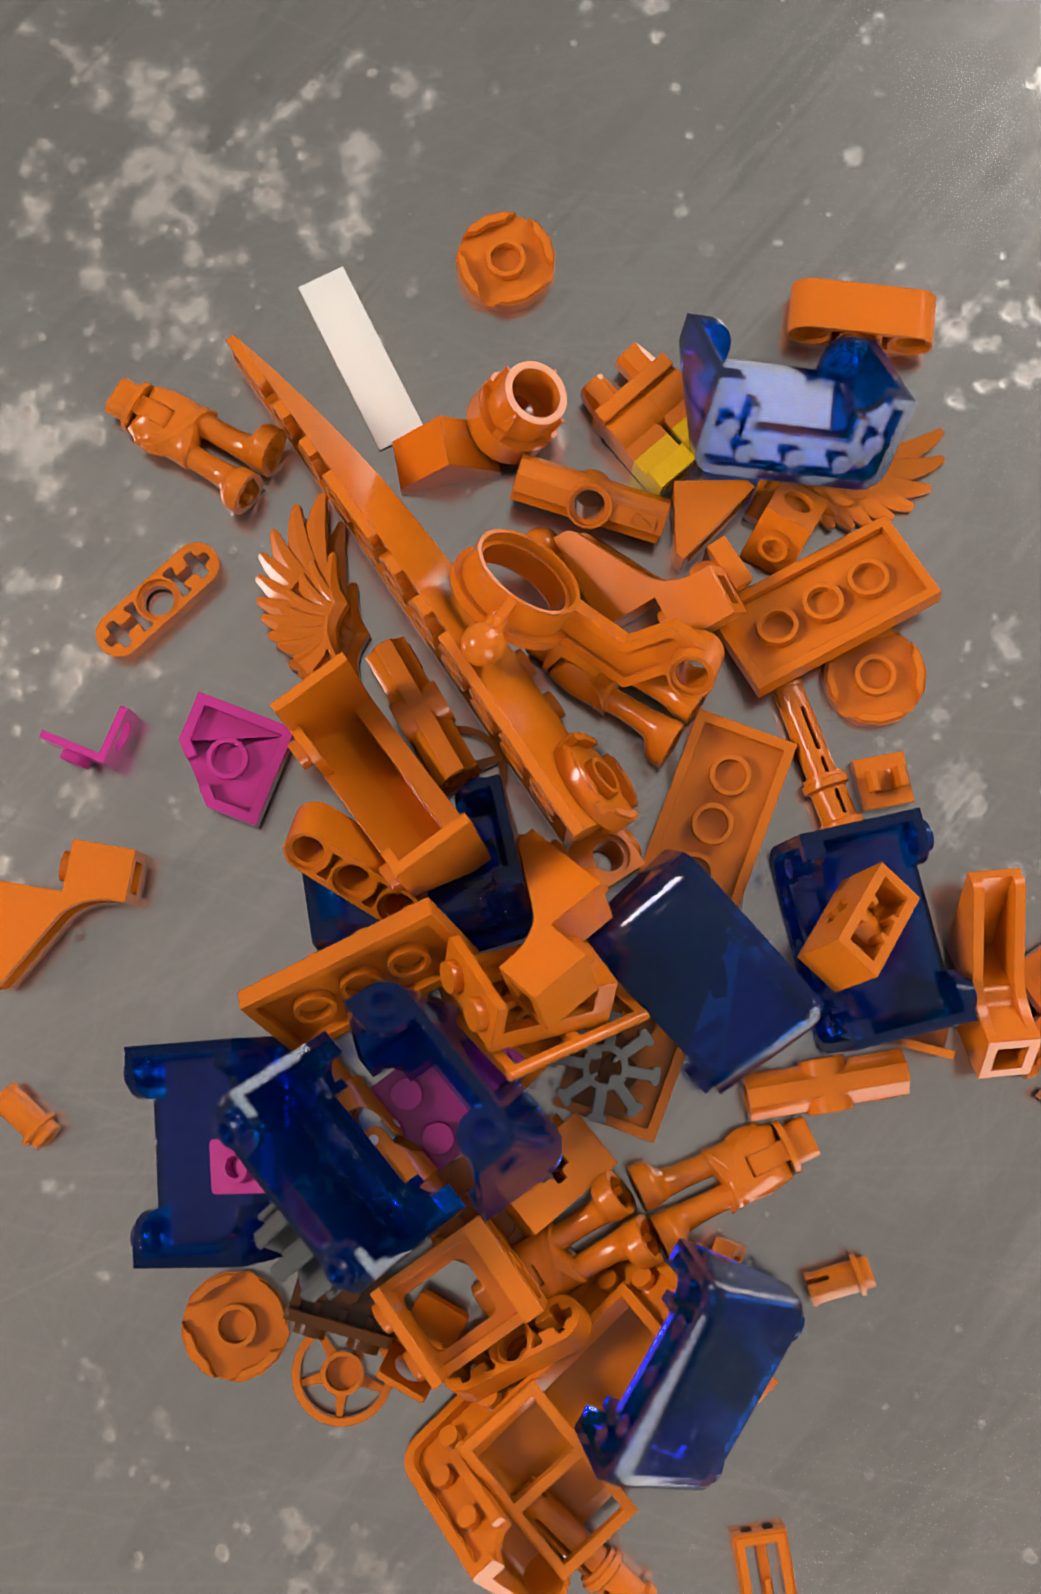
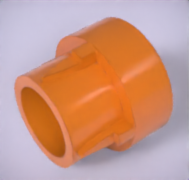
M524 361L518 363L512 369L506 366L503 371L494 372L477 390L467 406L466 422L471 438L484 454L500 463L517 465L520 464L523 453L535 457L557 436L558 427L565 421L561 416L564 414L567 406V393L562 380L556 374V369L552 370L539 362Z

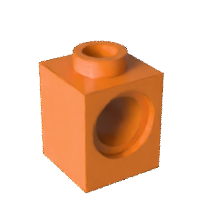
M603 827L567 849L573 861L580 867L585 869L587 866L595 869L606 882L608 889L624 881L646 864L641 857V847L637 839L627 829L614 832ZM593 851L603 852L609 857L612 863V871H604L596 865L593 859Z

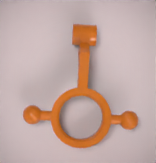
M536 527L526 534L509 529L486 531L473 547L461 551L454 560L449 574L452 590L464 610L477 622L464 631L460 647L465 659L475 666L487 667L498 662L505 651V642L529 650H548L560 643L623 688L664 674L667 676L670 687L677 694L687 698L705 696L714 686L725 654L724 646L716 635L706 630H693L678 618H673L632 633L626 632L580 600V589L573 573L557 556L560 550L554 537L558 535L549 528ZM486 563L502 566L523 577L539 591L551 610L533 606L516 597L493 576ZM687 660L698 661L704 667L693 666Z

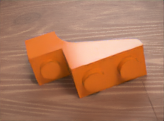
M565 531L554 537L560 550L557 556L571 570L585 596L581 600L619 627H623L658 605L661 608V611L657 613L660 623L678 618L693 630H706L711 633L747 613L723 567L708 565L687 577L665 580L592 534Z
M531 829L521 837L518 847L533 907V925L522 946L499 968L513 1000L549 1031L599 989L591 967L595 959L583 941L613 916L605 895L609 892V889L601 875L590 866L583 869L576 864L568 850L559 841L553 839L549 842L535 830Z
M73 839L71 851L66 850L63 853L59 865V880L64 882L62 891L0 880V989L8 990L16 986L65 926L80 912L93 906L111 903L137 906L147 855L134 849Z
M1020 868L967 872L946 949L967 993L956 1030L978 1079L1030 1074L1041 1043V1035L1031 1014L1025 988L1026 882Z

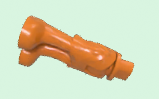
M127 378L121 379L105 405V412L120 420L121 428L134 437V443L137 446H140L151 455L166 457L186 470L191 469L213 483L221 490V503L238 515L246 512L260 497L264 484L259 474L267 478L274 474L282 457L287 439L286 432L274 424H262L253 434H249L218 419L216 411L198 404L181 393L157 385L154 387L148 382L138 385ZM205 439L244 462L251 469L233 466L201 448L202 440Z
M560 643L548 650L526 649V653L543 662L542 670L549 673V676L566 692L590 705L601 715L604 716L605 712H608L637 731L644 739L645 758L659 769L667 761L684 731V724L689 725L698 709L701 708L708 696L706 694L699 698L683 697L670 687L665 675L631 685L665 706L676 718L674 719L625 694L618 689L620 687L619 684Z
M800 1116L783 1125L778 1120L762 1125L752 1122L749 1125L733 1130L725 1137L724 1141L702 1149L700 1154L674 1165L654 1168L647 1162L641 1161L626 1167V1171L637 1199L645 1212L660 1206L678 1192L712 1176L721 1183L690 1199L662 1208L646 1216L656 1234L662 1251L671 1263L687 1253L688 1234L693 1229L725 1211L730 1210L734 1214L746 1205L776 1192L794 1178L793 1174L802 1172L801 1164L820 1156V1151L806 1121Z
M606 1170L592 1181V1198L582 1207L556 1224L554 1221L550 1222L537 1235L526 1237L512 1246L547 1299L556 1295H567L568 1292L576 1287L588 1283L591 1277L598 1272L627 1259L638 1269L642 1270L650 1269L663 1261L659 1241L649 1220L643 1213H639L625 1221L612 1233L578 1254L569 1248V1246L608 1223L622 1220L634 1213L636 1201L626 1184L611 1170ZM480 1281L471 1285V1291L488 1319L495 1312V1304Z

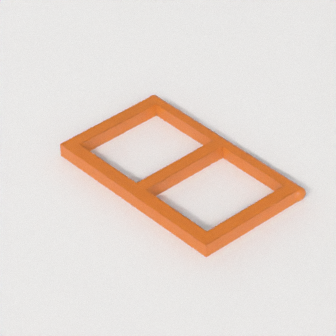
M618 984L614 1002L627 1015L582 1035L577 1031L559 1035L565 1041L564 1043L517 1064H514L502 1050L490 1053L477 1032H472L469 1029L464 1012L456 1015V1024L498 1068L507 1081L511 1082L648 1020L650 1015L647 1010ZM510 993L501 996L508 1010L520 1006L513 1000Z
M532 1378L455 1446L458 1453L562 1581L568 1580L581 1564L639 1511ZM533 1397L572 1447L520 1495L512 1500L474 1454L473 1450ZM582 1458L621 1507L564 1561H561L522 1512Z

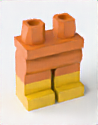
M635 342L619 356L615 363V367L629 382L617 391L602 374H599L583 386L580 398L588 411L593 415L591 428L600 438L603 437L610 449L647 492L664 496L672 489L674 481H681L690 473L692 467L695 469L728 440L735 423L721 409L716 412L694 389L690 381L678 369L673 367V362L664 352L657 358H654L647 350Z

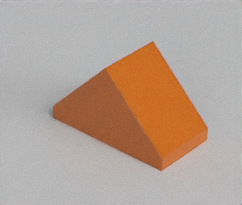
M439 415L392 441L401 493L501 476L499 462L488 457L477 447L470 436L467 422L464 419Z
M691 480L673 482L670 493L672 567L677 572H680L749 502L755 488L748 480Z

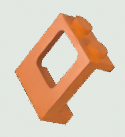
M460 935L450 936L445 961L440 965V979L444 990L454 996L464 1012L469 1029L472 1032H477L490 1053L608 1023L618 981L587 940L583 941L595 959L591 967L599 989L547 1031L533 1017L506 1023L508 1007L492 985L494 982L504 980L499 967L513 956L522 945L472 955Z
M484 1210L370 1293L375 1302L371 1308L377 1322L386 1333H396L407 1350L403 1353L407 1367L418 1381L423 1382L426 1379L433 1390L442 1385L447 1377L524 1322L527 1324L546 1309L549 1303L487 1210ZM456 1259H462L467 1262L493 1300L495 1312L449 1347L440 1350L431 1344L407 1308L405 1298L410 1291Z

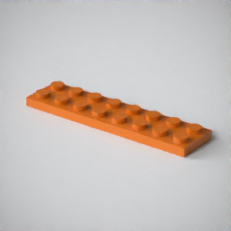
M700 708L696 713L645 851L643 860L646 864L638 870L604 962L618 981V984L647 1010L650 1015L648 1020L617 1033L615 1046L620 1048L637 1036L636 1032L638 1029H646L654 1039V1045L644 1046L627 1059L628 1063L631 1066L648 1069L654 1065L661 1069L660 1081L657 1086L649 1084L647 1080L626 1077V1080L623 1082L633 1098L644 1105V1109L633 1117H628L624 1113L625 1106L614 1090L607 1091L603 1113L607 1120L604 1125L654 1143L798 745ZM613 1001L611 1012L621 1013L623 1016L627 1015V1013L617 1003ZM602 1025L586 1028L587 1032H589ZM582 1049L571 1055L583 1057L586 1050ZM603 1051L600 1059H591L589 1071L590 1073L593 1071L598 1073L594 1078L596 1081L606 1082L608 1074L618 1073L619 1062L611 1061V1058L614 1056L612 1052ZM566 1066L559 1086L564 1088L582 1075L581 1069ZM590 1085L571 1098L569 1106H565L556 1094L552 1105L573 1113L577 1112L579 1115L586 1117V1112L591 1109L594 1088Z

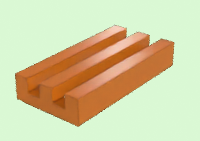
M784 1523L773 1524V1528L763 1529L761 1526L751 1528V1532L741 1533V1530L730 1532L740 1594H753L745 1547L751 1546L755 1548L762 1594H774L766 1544L775 1542L784 1594H797L788 1535Z

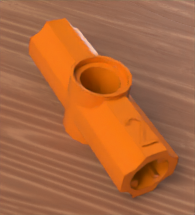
M525 453L522 455L509 498L567 516L575 525L581 528L594 529L602 527L657 544L658 539L661 537L671 504V499L612 481L599 470L587 469L579 471ZM586 490H593L598 492L604 500L598 506L586 507L580 504L577 500V495Z
M404 636L396 639L389 638L376 645L373 651L366 657V660L391 702L388 705L391 713L410 746L415 745L430 776L442 791L451 788L455 789L470 781L480 768L454 724L457 720L435 681H429L411 645L407 643Z
M901 1048L844 1057V1054L816 1057L797 1061V1066L780 1069L773 1068L741 1075L742 1094L749 1121L806 1112V1115L827 1114L852 1109L855 1103L901 1097V1095L910 1094L911 1081L908 1064Z

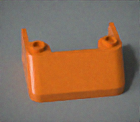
M342 652L269 704L295 738L287 744L290 751L305 771L313 765L317 767L386 861L378 870L396 895H399L406 889L412 897H416L470 874L492 859L471 820L465 813L460 815L372 700Z

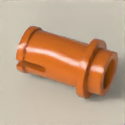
M16 1082L11 1083L0 1092V1115L24 1137L21 1143L25 1147L32 1145L37 1151L41 1150L58 1134L61 1126L56 1122L57 1115L53 1111L46 1113Z
M854 1253L848 1254L849 1260L811 1272H803L813 1306L818 1307L819 1304L859 1292L862 1297L868 1296L867 1290L876 1288V1283L866 1255L856 1258Z

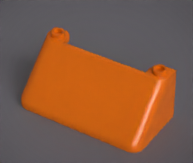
M629 1259L621 1261L598 1272L591 1277L588 1283L582 1284L568 1292L567 1295L587 1310L592 1319L590 1337L579 1350L480 1401L467 1402L457 1395L408 1445L404 1456V1468L408 1478L471 1580L491 1593L567 1594L570 1585V1577L566 1581L561 1580L455 1449L459 1441L464 1440L531 1378L620 1487L714 1393L729 1408L743 1411L751 1409L761 1402L779 1383L664 1259L661 1263L646 1270L638 1269ZM567 1315L562 1319L563 1327L558 1330L559 1333L565 1330V1320L570 1316ZM526 1336L518 1337L511 1342L507 1349V1361H514L524 1353L527 1346ZM531 1397L481 1442L473 1452L510 1497L512 1491L522 1479L531 1473L537 1479L572 1445L533 1397ZM582 1458L547 1489L582 1524L612 1496ZM539 1532L560 1560L564 1561L565 1559L560 1552Z

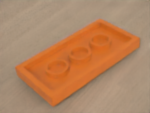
M883 515L738 592L737 595L747 613L715 632L758 698L940 602L942 591L888 517Z
M427 897L417 903L404 907L401 911L369 927L356 931L353 935L320 951L313 952L306 958L274 974L265 976L260 981L238 991L239 1007L243 1013L299 1056L325 1041L332 1040L441 987L440 965L445 961L450 936L460 935L472 955L479 954V950Z

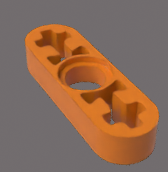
M201 542L184 545L116 605L97 625L96 641L101 650L113 660L129 662L138 658L220 584L223 577V565L214 549ZM195 558L201 563L209 559L205 564L209 573L203 578L196 573L191 575L183 583L190 592L183 596L180 589L169 578L175 574L180 582H182L191 573L188 563ZM159 589L172 592L174 604L169 612L164 615H153L148 612L146 603L151 593ZM137 609L144 620L152 625L146 631L138 623L128 633L132 640L128 646L124 647L122 644L117 643L111 647L115 641L112 631L119 626L126 631L137 622L130 614L133 610Z
M568 1295L553 1296L548 1299L549 1303L542 1313L527 1324L525 1322L455 1371L447 1377L444 1384L467 1402L480 1401L579 1350L590 1337L592 1331L591 1316L572 1297ZM567 1315L570 1316L565 1320V1330L559 1333L558 1330L563 1327L562 1319ZM526 1336L527 1346L524 1353L514 1361H507V1349L511 1342L518 1337ZM473 1364H476V1365H477V1366L473 1367V1368L470 1370V1367H471ZM470 1376L471 1379H469L467 1382H465L464 1379H466V1378H468V1377Z

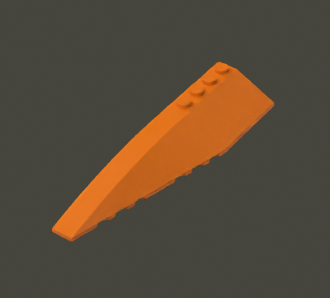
M234 334L225 339L233 360L279 428L286 432L288 441L324 494L328 496L330 503L343 522L346 523L347 528L484 730L500 747L506 762L563 846L569 849L603 828L575 801L560 776L555 763L554 749L558 742L569 735L560 721L566 717V714L558 700L549 690L542 694L531 679L537 672L524 651L519 648L513 652L507 642H505V651L502 657L491 666L478 667L465 659L460 647L461 637L469 626L477 622L464 610L452 590L449 578L452 564L378 473L298 391Z

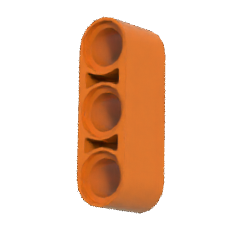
M822 278L800 279L791 285L787 337L794 342L808 345L899 355L925 354L933 349L937 297L929 291L914 288Z
M312 801L304 803L298 808L283 845V855L287 862L295 869L379 921L401 911L410 904L427 898L428 891L412 897L405 889L399 895H396L378 870L386 861L358 822L323 802Z

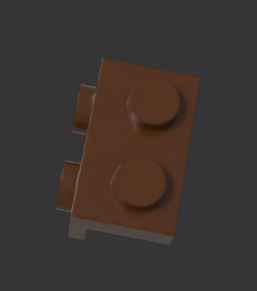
M368 1268L332 1300L327 1298L325 1292L314 1303L301 1298L300 1293L302 1289L299 1277H297L291 1301L285 1309L283 1319L295 1322L293 1332L324 1340L326 1332H331L348 1337L345 1347L377 1356L380 1347L385 1349L392 1347L396 1333H386L377 1322L371 1308L375 1302L370 1293L394 1275Z

